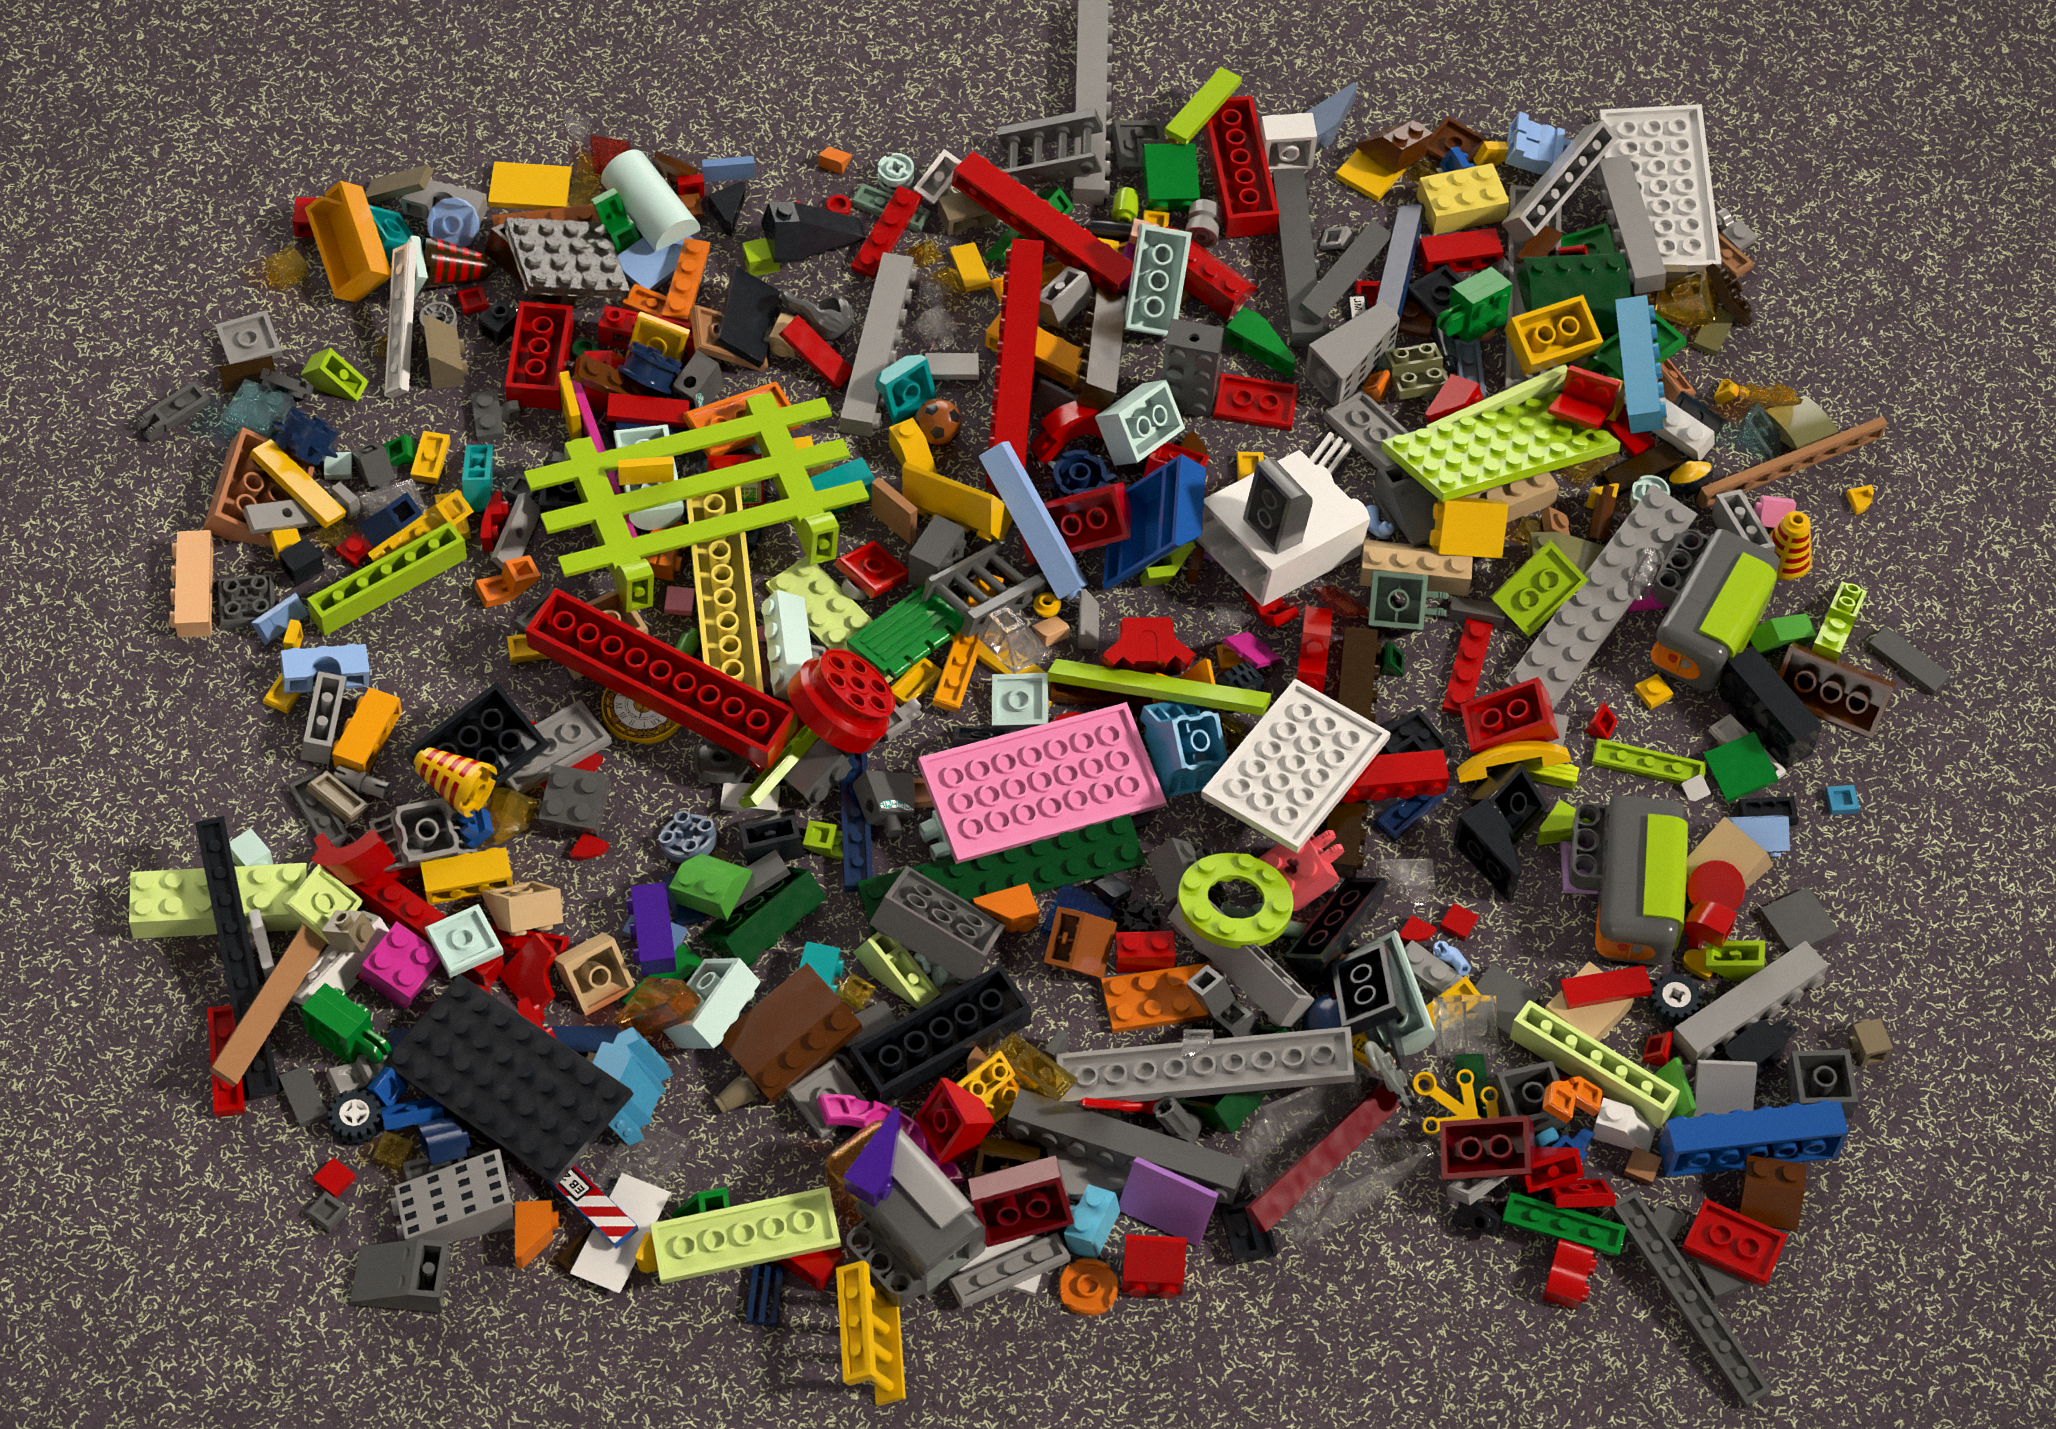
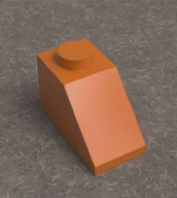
M1028 883L973 898V905L1006 924L1003 930L1010 933L1016 931L1027 932L1038 925L1039 910Z
M552 1200L515 1202V1260L517 1269H523L553 1240V1230L559 1229L558 1211H553Z

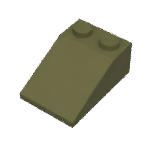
M1531 532L1526 550L1529 560L1543 545L1551 540L1585 575L1606 546L1560 532Z

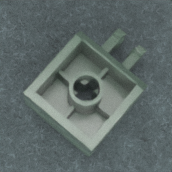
M1372 570L1368 625L1423 630L1425 614L1446 616L1447 612L1443 608H1425L1426 597L1444 600L1448 599V593L1427 591L1428 575ZM1395 592H1401V597L1405 598V604H1400V608H1395V604L1390 602V598L1395 596Z

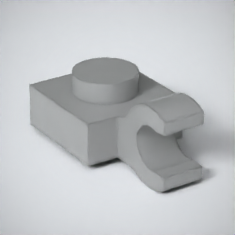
M1723 208L1716 213L1718 216L1716 223L1722 230L1721 235L1740 251L1756 242L1758 236L1741 220L1734 223L1727 209Z
M916 698L910 699L900 708L895 704V709L889 716L888 731L884 735L888 742L911 728V721L922 715V712L919 710L922 705Z

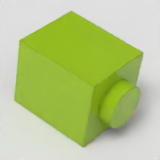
M766 238L743 242V259L748 273L753 276H759L780 271V263L773 262Z

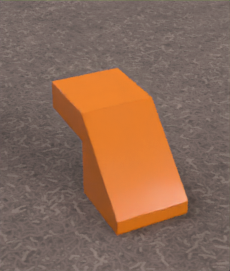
M528 555L506 560L501 575L476 580L474 588L484 607L488 608L514 600L536 583L541 575L531 556Z

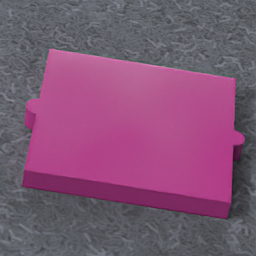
M1250 632L1228 636L1222 641L1236 652L1239 657H1242L1256 669L1280 663L1282 659Z

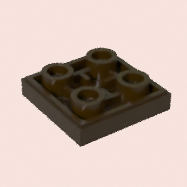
M1714 263L1707 266L1706 270L1724 307L1744 327L1752 324L1753 319L1750 313L1753 309L1746 298L1742 299L1740 293L1743 292V289L1737 279H1732L1726 268L1721 270Z

